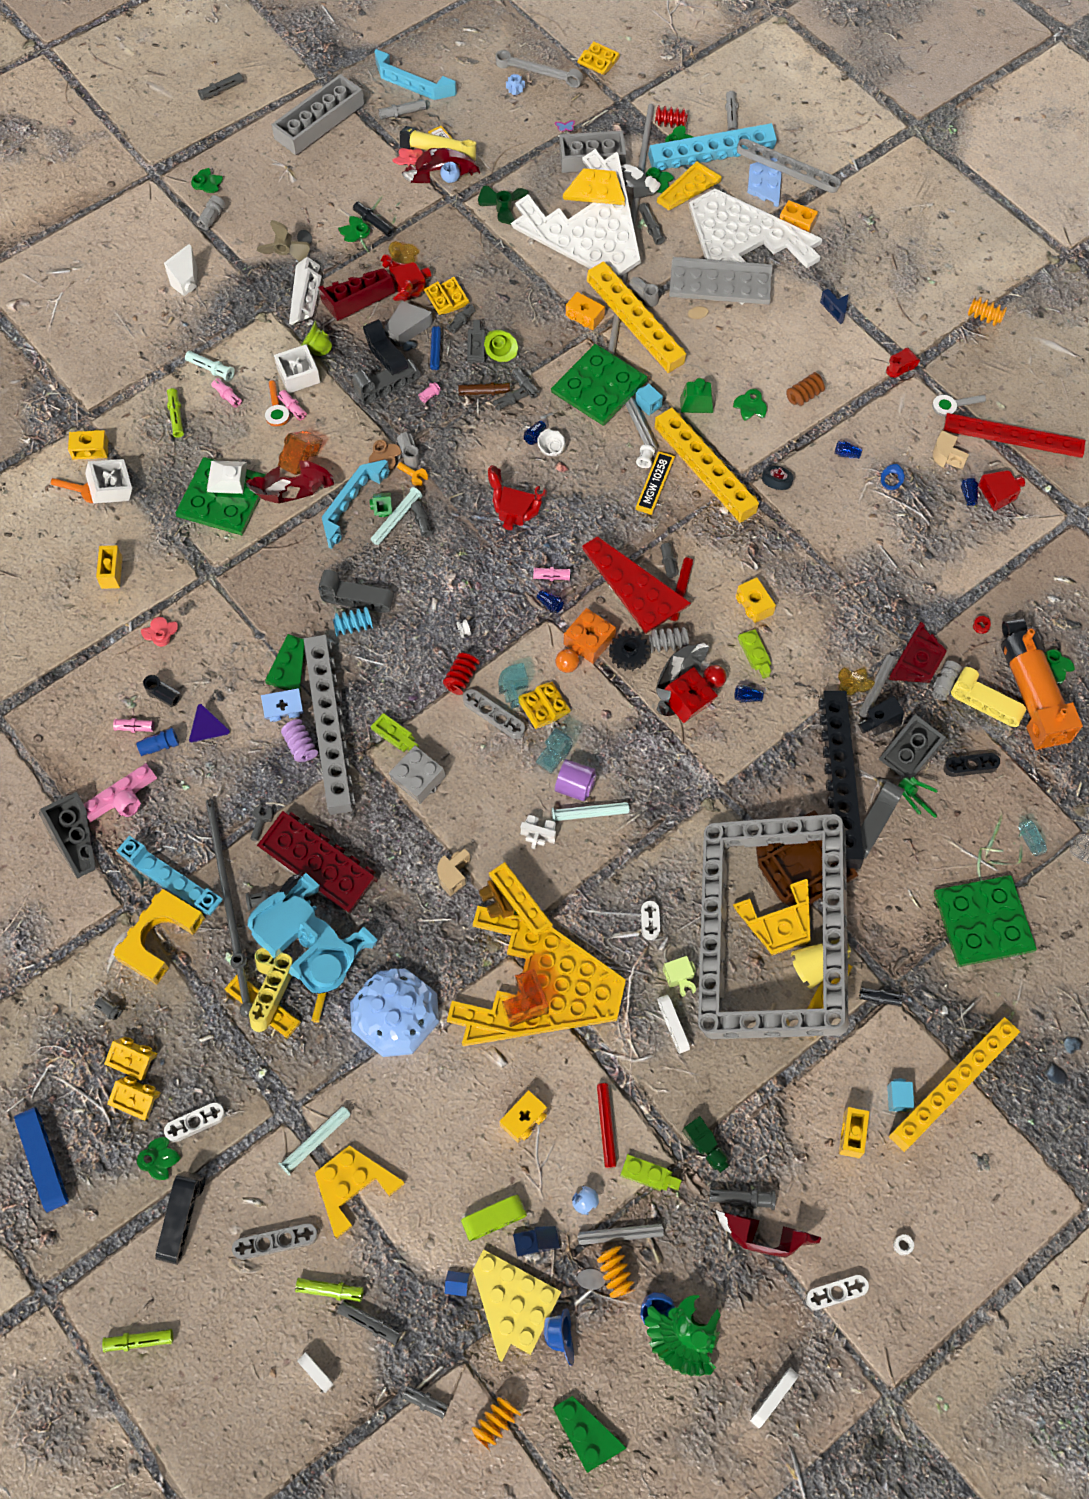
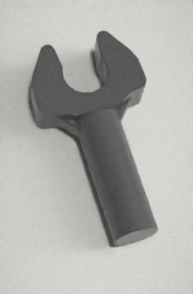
M261 805L253 810L252 815L257 821L250 840L257 842L264 823L272 822L273 814L270 807L264 816L260 815L262 812Z

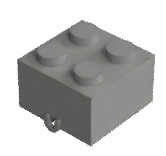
M414 746L389 772L392 781L419 804L430 793H435L437 786L446 777L444 769L417 746Z

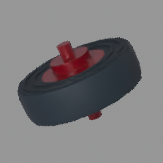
M768 466L762 474L763 483L776 490L791 488L794 480L793 474L780 466Z

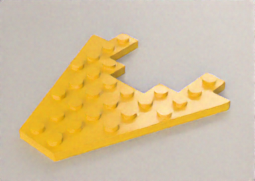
M477 906L473 927L511 935L507 955L524 958L526 961L517 995L497 991L492 1010L456 1001L451 1002L447 1022L466 1027L462 1046L617 1021L626 979L553 927L535 937L517 913L504 919L502 916L490 918L486 907Z

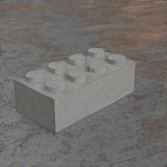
M623 131L560 134L559 153L562 173L581 172L583 168L588 169L583 163L582 158L594 149L597 150L604 160L617 152L620 165L626 164Z

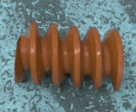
M813 372V374L793 385L792 388H788L786 395L791 404L802 406L804 402L807 403L809 399H813L820 392H824L825 385L821 376Z

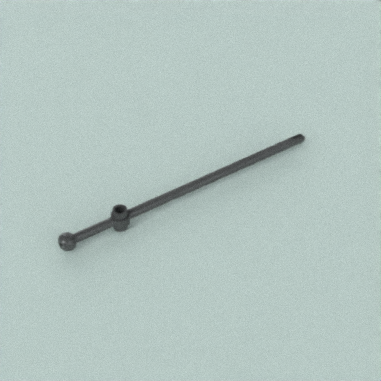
M210 798L211 807H209L208 799L206 800V807L234 954L231 957L230 963L233 969L237 971L242 998L240 1014L248 1018L249 1011L253 1005L250 1001L245 974L248 961L241 952L214 801Z

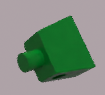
M697 378L695 382H687L680 397V413H713L711 383L705 382L702 378Z

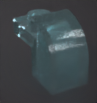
M524 663L505 668L499 676V694L504 693L506 703L510 702L511 709L519 707L516 690L528 688V676Z
M555 728L545 741L547 747L535 761L536 764L550 774L554 772L562 760L566 759L573 745L572 738L558 728Z

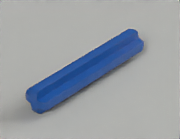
M439 326L432 327L431 370H439L441 328Z

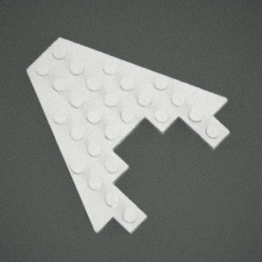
M594 149L582 158L583 163L588 169L615 171L625 199V205L592 203L569 219L558 208L545 217L531 197L526 195L515 203L522 216L513 221L511 225L513 229L589 269L604 261L613 269V272L618 277H621L641 263L622 169L617 152L604 160L597 150Z
M713 189L689 202V210L704 257L707 260L746 262L741 256L764 244L773 255L787 248L806 268L820 261V255L813 249L822 243L820 237L720 190Z

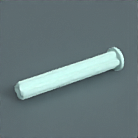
M410 488V493L371 537V541L374 544L379 545L411 508V504L417 501L418 498H422V494L418 489Z
M623 802L556 810L551 808L552 821L628 814L629 804Z
M341 1107L282 1163H278L288 1176L291 1175L290 1172L350 1116L347 1108Z

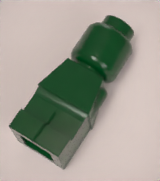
M701 1116L683 1128L682 1132L692 1146L700 1154L707 1155L706 1160L714 1170H718L721 1173L730 1166L728 1163L729 1158L720 1147H716L718 1145L717 1140Z

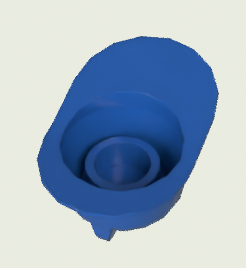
M565 1308L562 1315L545 1319L544 1337L547 1345L552 1350L564 1352L568 1364L572 1366L574 1365V1348L571 1336V1319L569 1310Z

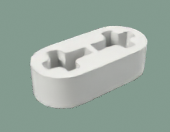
M646 901L641 908V932L647 940L656 939L660 932L659 906L654 901ZM648 907H651L653 910L652 918H649L646 911ZM649 923H652L653 934H649L647 930Z
M306 1352L297 1360L325 1393L334 1385Z

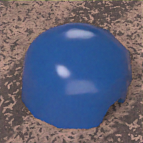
M653 1292L644 1298L640 1316L645 1325L644 1320L649 1316L648 1307L654 1306L661 1314L668 1316L670 1309L675 1307L674 1301L664 1293Z

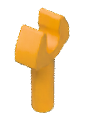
M402 462L397 466L398 469L412 477L411 481L415 486H423L422 480L418 479L419 477L428 480V474L423 468L415 471Z

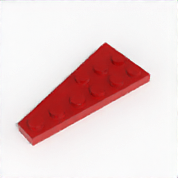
M598 536L582 545L583 551L645 634L691 605L685 598Z

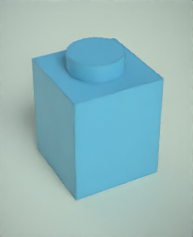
M647 384L637 390L635 402L636 405L650 416L662 407L663 396L650 384Z
M902 1078L893 1079L887 1086L889 1111L910 1112L914 1108L913 1082H906V1079Z

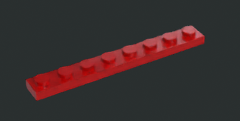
M947 413L945 416L943 431L1079 458L1083 457L1086 440L950 413Z

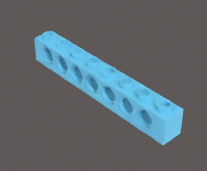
M770 123L650 145L648 156L651 167L663 171L667 168L693 165L696 161L707 163L716 159L723 160L727 157H739L741 155L737 152V145L741 139L751 140L769 149H774L777 139L773 125ZM741 145L743 149H748L747 146Z

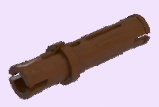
M491 382V384L458 385L459 396L482 394L495 396V394H506L510 391V383Z

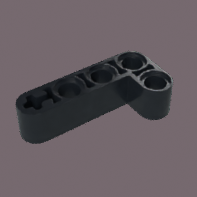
M379 319L363 326V331L372 354L391 375L408 369V363L404 355L386 337L385 330Z
M186 1171L176 1175L156 1250V1260L175 1265L179 1264L183 1255L196 1198L203 1192L206 1176Z

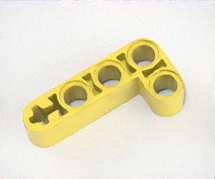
M971 667L963 668L951 691V695L955 699L1009 726H1019L1027 710L1026 707L1020 702L977 682L979 673Z
M264 948L256 951L255 962L257 970L267 976L249 1011L250 1025L256 1032H262L268 1028L292 977L289 973L290 966L293 964L290 955L281 952L274 959ZM287 965L286 968H280V966ZM279 982L278 985H272V983ZM268 999H269V1000H272V1001H270V1002H268V1003L263 1002V1001L268 1000Z

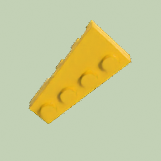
M696 161L657 197V203L671 210L721 182L722 176Z

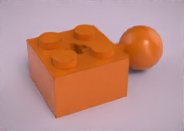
M586 608L564 633V645L570 649L561 650L557 654L555 659L557 668L564 673L575 671L579 665V655L594 664L612 643V639L615 638L616 627Z

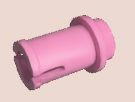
M430 383L429 387L419 393L418 396L423 403H426L434 395H438L441 389L437 383Z

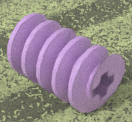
M294 719L288 722L282 728L281 733L288 748L291 749V754L294 755V760L306 762L315 758L318 751L314 749L315 745L311 743L312 739L308 737L309 733L305 731L306 728L305 725H302L301 719Z

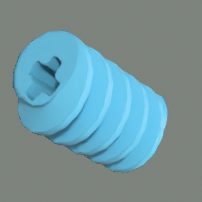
M364 607L363 613L359 608H357L356 614L350 610L349 616L344 611L342 612V617L335 613L333 623L337 637H339V631L346 635L347 629L351 634H353L354 628L360 632L361 626H363L365 631L368 630V625L373 629L367 607Z

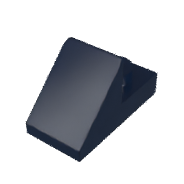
M826 289L822 292L820 303L842 324L846 314L849 294L837 299L835 294Z
M556 1226L534 1227V1230L513 1234L517 1258L560 1249Z

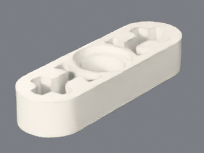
M664 995L657 998L659 1008L678 1053L681 1054L689 1051V1043L670 997Z
M211 1103L169 1122L164 1128V1134L172 1142L181 1141L222 1122L225 1118V1110L220 1104ZM213 1109L220 1111L219 1113H217V1118H214L213 1116L207 1117V1123H205V1119L201 1115L202 1113H204L206 1116H209L212 1114ZM193 1117H199L201 1120L200 1125L196 1128L189 1126V1121ZM182 1122H184L185 1127L188 1129L187 1132H185L184 1129H180V1128L184 1127V1126L181 1124ZM174 1126L180 1129L177 1131V1136L170 1134Z
M861 1275L826 1284L810 1290L805 1298L806 1304L812 1310H820L865 1295L869 1284ZM855 1280L863 1284V1287L860 1289L861 1292L854 1289L849 1291L851 1296H848L847 1287L854 1285ZM838 1286L842 1289L843 1296L841 1299H835L831 1295L832 1287ZM823 1289H826L827 1298L819 1301V1305L816 1302H811V1298L814 1297L813 1293L821 1296L825 1294Z
M791 1367L788 1368L751 1417L750 1421L758 1429L765 1423L799 1377V1374Z

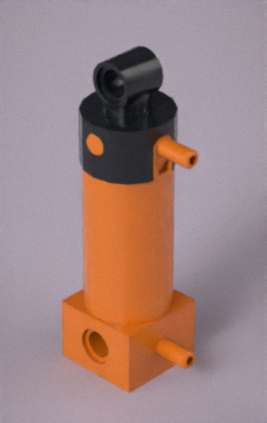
M1023 618L1003 621L1002 633L1006 639L1001 643V648L1031 718L1026 728L1035 750L1071 743L1083 725L1074 703L1065 704L1038 633L1032 628L1027 630V624Z

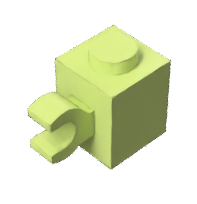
M687 956L664 963L663 972L670 988L679 985L682 997L686 995L684 991L686 987H689L692 993H695L696 987L690 981L693 980L696 969L693 962H689Z

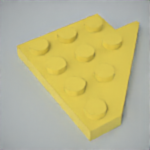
M483 1249L473 1272L499 1361L503 1362L510 1345L531 1355L544 1329L545 1319L550 1317L561 1291Z

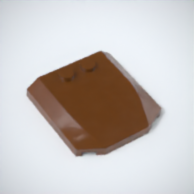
M813 810L805 816H815L818 814ZM792 829L790 832H796L798 829ZM822 840L798 844L772 843L768 844V846H756L758 868L781 902L789 907L796 905L790 884L805 879L808 880L809 906L823 898ZM836 862L832 863L830 867H835ZM846 868L847 883H849L859 875L855 869Z

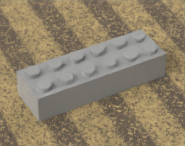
M338 75L271 124L274 139L297 155L364 105L362 89L343 75Z

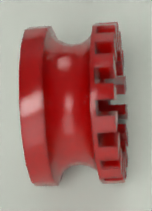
M985 616L977 617L974 621L973 629L979 634H986L991 626L990 619ZM980 622H982L983 625H985L984 628H981V625H979Z

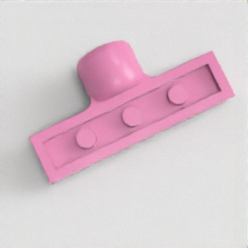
M145 763L85 802L84 806L88 820L92 822L112 808H116L121 816L130 817L135 815L140 809L141 804L135 794L157 779L149 766Z

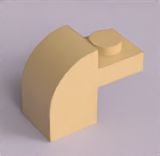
M941 431L933 449V458L943 468L948 463L953 467L963 469L969 454L954 448L958 437L945 431Z
M466 849L454 853L450 861L444 855L438 863L439 883L450 897L466 885L465 877L459 872L461 868L471 861L470 854Z

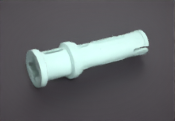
M188 351L185 355L186 361L211 371L212 375L220 376L227 382L231 381L234 376V368L231 366L227 367L220 361H211L192 351Z

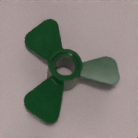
M485 185L478 196L479 206L496 205L498 221L511 225L515 221L511 213L512 201L529 195V191L518 188L512 193L505 190L496 193L488 185Z

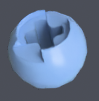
M448 162L441 167L440 175L445 182L453 183L459 179L460 169L457 164Z
M583 1186V1189L578 1194H574L572 1205L577 1212L588 1215V1212L593 1207H597L599 1196L594 1189Z

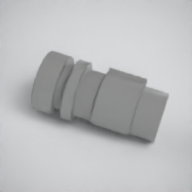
M211 196L206 204V208L197 220V225L203 230H208L217 218V215H220L221 211H223L225 202L218 196Z
M954 661L945 662L940 672L941 676L937 677L933 685L932 696L941 701L946 700L954 686V682L957 681L963 670L960 664Z

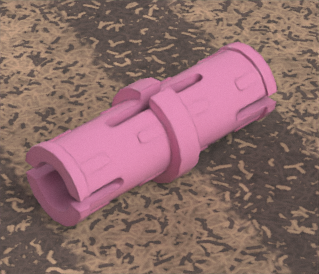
M216 378L218 383L214 380L212 387L234 408L238 407L235 402L240 406L242 400L233 393V389L226 386L220 378Z
M286 390L279 392L278 398L284 403L288 411H291L299 421L303 420L307 413L300 407L299 402L293 399Z
M534 567L533 579L570 581V569Z
M132 718L131 720L114 719L113 723L114 731H131V733H136L137 731L154 732L155 726L154 720H137V718Z

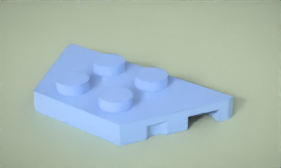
M771 158L772 161L777 162L776 158ZM759 162L750 164L747 193L757 196L763 201L768 199L774 202L773 206L778 207L781 172Z

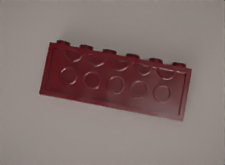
M282 811L257 846L296 875L300 874L303 876L307 873L320 885L318 891L348 913H351L373 882L377 883L379 880L374 876L376 872L367 866L363 869L359 866L360 861L352 855L349 858L345 856V850L337 844L334 847L328 843L330 839L321 833L319 836L313 833L315 829L305 822L304 825L299 823L298 820L300 818L291 811L289 814Z

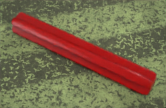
M685 557L675 590L683 598L693 565V559ZM680 613L676 614L669 620L678 621Z
M607 1083L597 1084L604 1164L605 1168L616 1167L609 1087Z

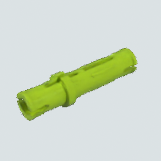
M171 388L167 390V408L170 410L173 436L180 438L184 435L180 413L181 403L178 399V391Z
M299 1277L295 1286L297 1287L295 1289L296 1293L336 1298L338 1301L347 1299L361 1302L364 1287L345 1285L344 1282L336 1284Z
M173 1330L129 1334L128 1332L123 1333V1336L103 1337L102 1349L104 1353L117 1350L128 1352L133 1348L172 1344Z

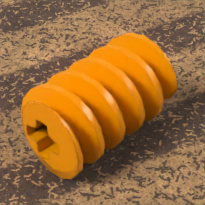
M982 297L978 300L974 298L969 308L968 316L974 313V318L976 319L981 315L980 321L987 318V324L993 320V326H996L1002 322L1007 307L1001 311L1000 304L994 308L995 302L988 305V299L982 303Z
M621 1246L600 1253L599 1255L601 1256L597 1259L598 1263H605L600 1268V1271L608 1272L603 1276L604 1280L611 1281L606 1285L607 1289H614L609 1294L610 1298L621 1297L636 1290L630 1289L635 1282L627 1281L626 1279L631 1275V1272L623 1271L628 1266V1263L620 1262L625 1255L617 1254L622 1248Z
M500 1397L496 1399L499 1407L493 1404L490 1406L493 1414L489 1412L484 1413L487 1421L478 1420L480 1429L474 1426L471 1428L474 1436L489 1451V1443L497 1445L495 1436L503 1438L501 1428L509 1431L507 1421L515 1424L516 1421L513 1414L521 1416V1413L507 1399Z

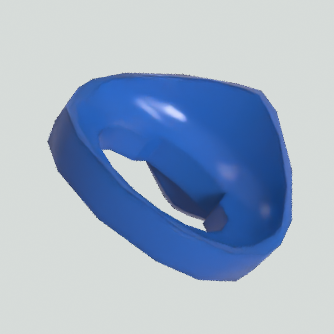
M898 464L886 467L881 474L882 486L887 490L898 489L904 482L905 475L903 469ZM890 473L898 475L899 482L895 486H889L885 483V478Z

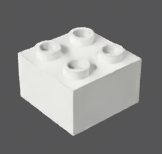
M307 345L274 355L277 370L288 393L320 383L318 369Z
M124 459L88 461L85 475L93 503L129 501L132 486Z

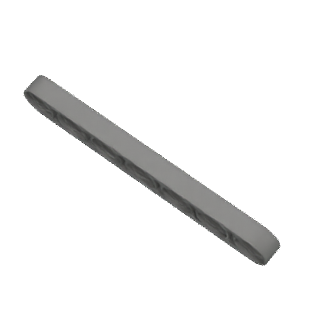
M741 139L737 145V152L740 155L830 193L837 192L841 185L838 177L751 140ZM741 145L747 146L748 149H743ZM756 151L761 152L763 155H757ZM770 158H776L777 162L772 161ZM785 164H790L792 168L786 167ZM800 170L806 171L807 174H802ZM814 176H819L822 180H817ZM829 183H835L836 187L831 186Z

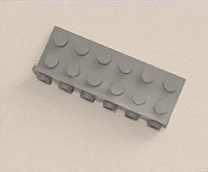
M673 257L669 297L769 305L773 265Z

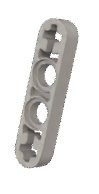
M470 689L463 694V703L468 709L513 739H520L524 736L525 725L515 716L476 690ZM474 696V697H475V701H474V700H471V701L469 702V701H468V697L472 698V697ZM485 705H488L492 708V710L488 713L482 712L481 708ZM498 716H505L507 720L504 723H499L496 721V718ZM513 727H520V732H513Z
M302 1224L240 1238L233 1243L232 1253L236 1258L246 1260L309 1246L316 1242L318 1232L313 1225ZM306 1229H309L310 1232H313V1235L310 1236V1240H307L305 1237L298 1238L300 1242L296 1243V1235L294 1231H297L298 1235L305 1234ZM285 1233H289L292 1236V1241L287 1246L280 1243V1238ZM263 1238L270 1240V1246L267 1250H260L258 1247L259 1241ZM254 1240L255 1253H253V1249L245 1250L244 1255L237 1252L242 1243L248 1247L252 1246L251 1241Z

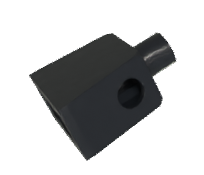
M893 696L868 710L866 720L858 724L859 729L863 734L872 730L875 736L902 725L904 710L896 697Z

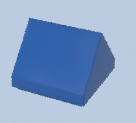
M448 1271L445 1280V1294L467 1297L470 1273Z

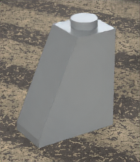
M401 301L384 328L386 337L392 344L400 347L433 324L432 312Z

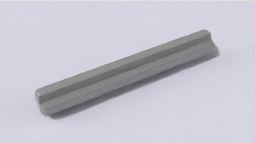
M631 397L625 403L628 412L644 444L654 447L656 453L658 447L634 398Z
M886 655L859 711L860 716L866 718L867 711L873 708L896 660L894 656Z
M662 1224L584 1231L578 1233V1243L584 1245L662 1237L664 1235V1228Z

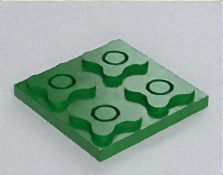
M594 344L551 388V393L604 426L648 379L646 375L597 344Z
M203 457L175 512L176 517L243 536L260 497L252 492L246 483H244L243 494L207 492L211 461L217 460ZM246 469L245 482L254 477L263 478L266 474Z
M1011 875L937 889L933 892L957 967L1033 953L1037 950Z

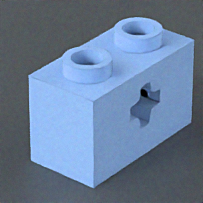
M299 689L261 695L264 717L266 720L270 719V722L280 721L281 717L289 716V719L298 718L300 714L304 713ZM281 702H284L286 705H288L285 706V710L283 711L281 710V708H278V706H281Z

